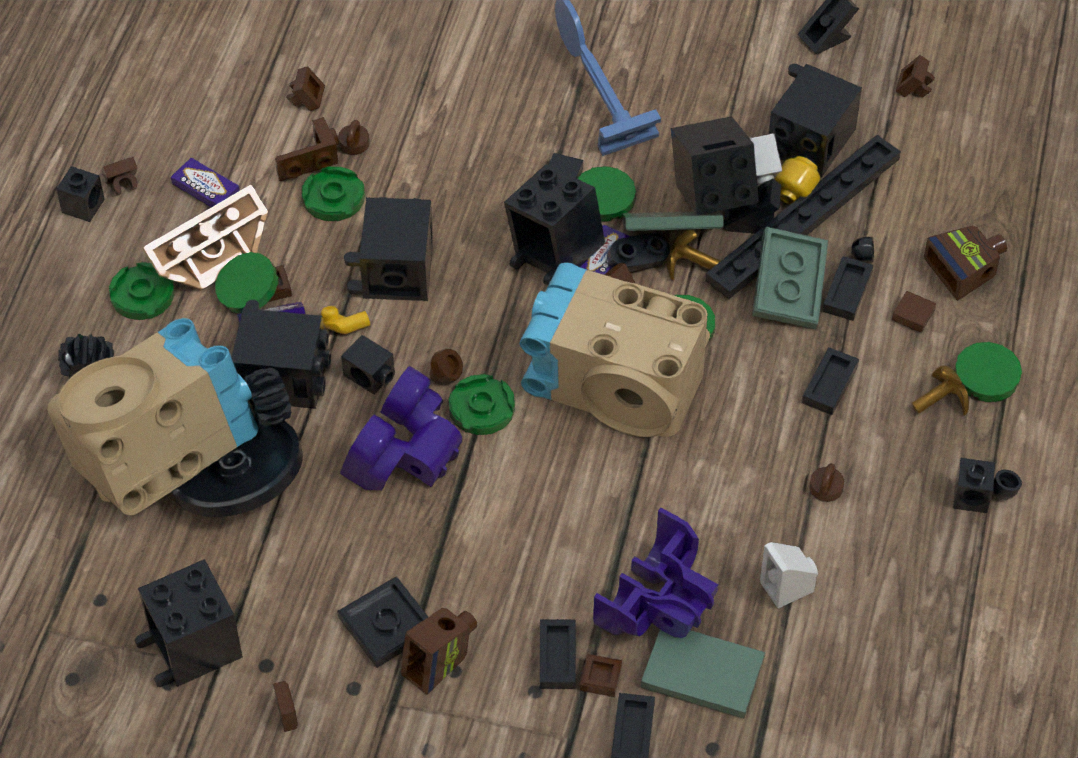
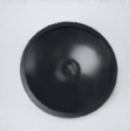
M256 420L258 433L254 438L236 447L201 470L196 476L171 491L173 498L186 511L205 517L238 515L270 502L292 483L301 468L303 451L296 431L286 421L275 426L264 427Z

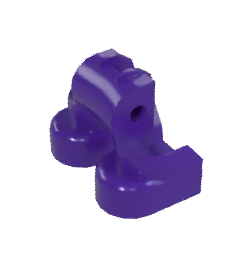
M408 366L390 391L380 413L395 423L407 428L413 434L411 439L407 442L395 438V428L377 415H373L351 446L340 471L341 475L365 490L378 491L383 490L395 467L404 469L430 487L434 485L438 478L445 476L447 473V467L445 466L448 461H453L459 456L458 449L462 443V435L451 422L433 413L440 410L443 399L437 392L430 389L431 381L426 375L412 366Z
M663 508L658 510L657 532L653 548L645 561L634 556L631 563V571L649 583L659 584L663 582L665 585L660 592L645 588L640 582L622 573L619 576V588L613 602L598 593L594 596L593 622L596 626L612 635L627 633L640 637L651 624H654L665 633L677 638L686 637L693 626L699 627L702 613L706 608L711 610L714 605L713 598L718 591V584L691 570L697 555L699 538L688 522Z

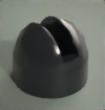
M873 237L856 239L851 246L853 258L862 262H874Z
M1000 470L994 477L993 493L1002 500L1013 498L1019 492L1022 480L1011 470Z

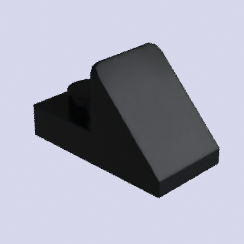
M825 0L798 35L814 53L824 52L852 37L844 27L857 13L859 8L851 0Z
M772 178L758 186L759 203L726 209L723 229L728 232L751 234L759 231L774 218V212L780 208L781 184Z

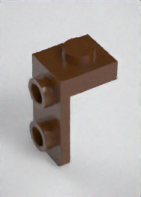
M324 117L312 120L316 145L275 158L279 181L297 178L300 175L338 164V136L334 128L329 129Z

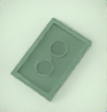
M694 211L623 213V225L628 231L715 229L723 227V215L718 211L696 215Z
M765 227L762 237L752 316L816 329L819 322L828 240Z
M660 629L641 680V688L745 718L765 659V652L690 630L686 637L677 638Z

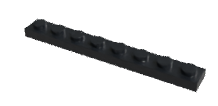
M876 135L820 180L810 195L799 197L706 273L705 281L730 299L758 275L762 237L765 227L808 235L900 159L901 151L879 135Z

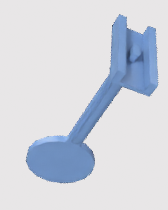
M556 0L555 17L561 38L571 55L574 57L581 56L586 71L612 115L613 124L599 129L598 148L602 156L659 137L655 124L661 122V117L655 109L631 118L629 112L622 107L594 55L588 50L585 44L583 28L574 6L570 0Z

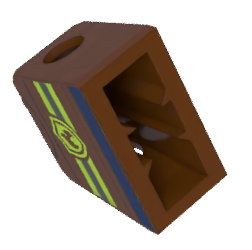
M972 225L928 237L924 259L958 301L996 275L1000 260L999 255L1007 251V244L1000 234L986 239L978 227Z
M441 608L405 633L401 675L428 695L466 657L469 635L478 626L474 616L467 611H463L456 616L447 608Z

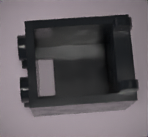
M795 63L790 64L788 74L794 77L795 80L771 111L769 134H774L780 160L785 161L797 156L805 157L817 166V171L822 178L856 130L862 87L809 64H806L804 67Z
M732 116L671 128L676 187L696 215L759 203L754 143Z
M545 164L504 201L515 255L509 263L510 267L517 270L524 263H528L546 272L543 283L547 286L558 265L561 263H572L581 267L605 244L595 187L550 165Z
M366 197L360 252H348L344 255V263L347 266L360 267L361 280H351L347 283V291L350 294L363 295V299L428 301L434 241L431 200Z
M247 301L242 311L231 357L237 373L245 380V376L253 374L254 371L262 368H274L278 371L279 376L282 377L291 407L316 409L318 396H324L326 377L323 376L324 369H330L332 357L331 350L327 349L329 330L324 329L323 316L259 310L258 301Z
M205 559L138 588L149 631L138 635L134 641L138 648H144L155 643L168 670L155 676L154 681L157 687H163L172 682H175L176 686L179 687L243 658L234 613Z

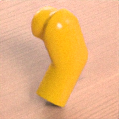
M335 306L324 307L321 311L324 327L340 334H349L370 326V320L366 311L348 317L340 315Z

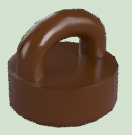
M353 120L350 125L342 128L338 135L339 146L344 153L357 155L363 153L369 147V133L366 128L360 126L358 120Z
M453 349L439 350L434 353L430 363V379L442 383L453 382L459 379L463 371V362L460 355Z
M830 463L827 467L818 468L811 475L809 489L816 499L825 502L835 501L843 493L844 478L836 470L834 464Z

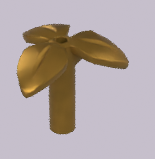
M692 229L683 230L673 243L667 259V270L671 280H674L675 265L680 258L684 257L709 270L721 261L687 245L698 236Z
M947 365L937 367L931 375L942 383L911 403L914 410L920 414L951 393L959 397L963 416L969 410L968 393L962 385L958 374Z

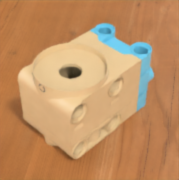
M561 263L558 265L547 290L538 293L532 308V318L519 343L523 351L532 356V361L521 381L523 389L533 396L543 397L590 412L602 423L628 435L638 437H670L675 435L680 430L681 424L703 379L705 347L710 338V333L707 330L706 309L699 303L586 270L572 263Z
M187 318L172 321L165 328L120 356L102 359L84 367L65 383L59 394H56L50 400L47 409L73 468L96 488L101 500L112 502L126 515H135L236 447L254 438L258 433V426L248 402L252 398L251 391L244 379L237 373L229 350L224 346H213L208 349L203 346L194 323Z

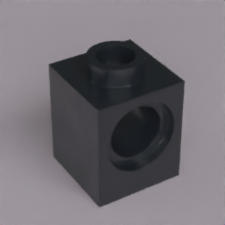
M73 166L70 167L56 188L62 213L91 222L105 200L100 175Z
M361 335L341 356L343 376L374 395L382 386H387L395 375L393 353L364 335Z
M960 458L955 479L953 509L981 513L988 512L993 493L995 462Z

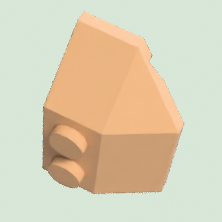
M249 185L142 249L160 277L202 290L217 280L219 272L228 261L248 252L257 253L268 211L252 185Z

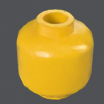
M797 156L785 160L781 166L782 171L774 179L781 184L780 200L791 205L799 197L810 195L820 181V175L817 171V166L811 160Z

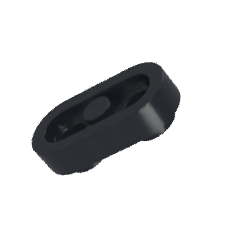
M656 233L621 238L614 241L607 252V261L612 268L618 263H625L630 272L655 268L665 262L670 253V246L663 236ZM622 250H626L630 255L624 254Z

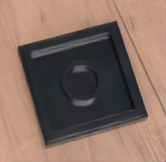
M397 576L337 611L340 621L376 668L401 654L404 649L405 633L428 618V615Z

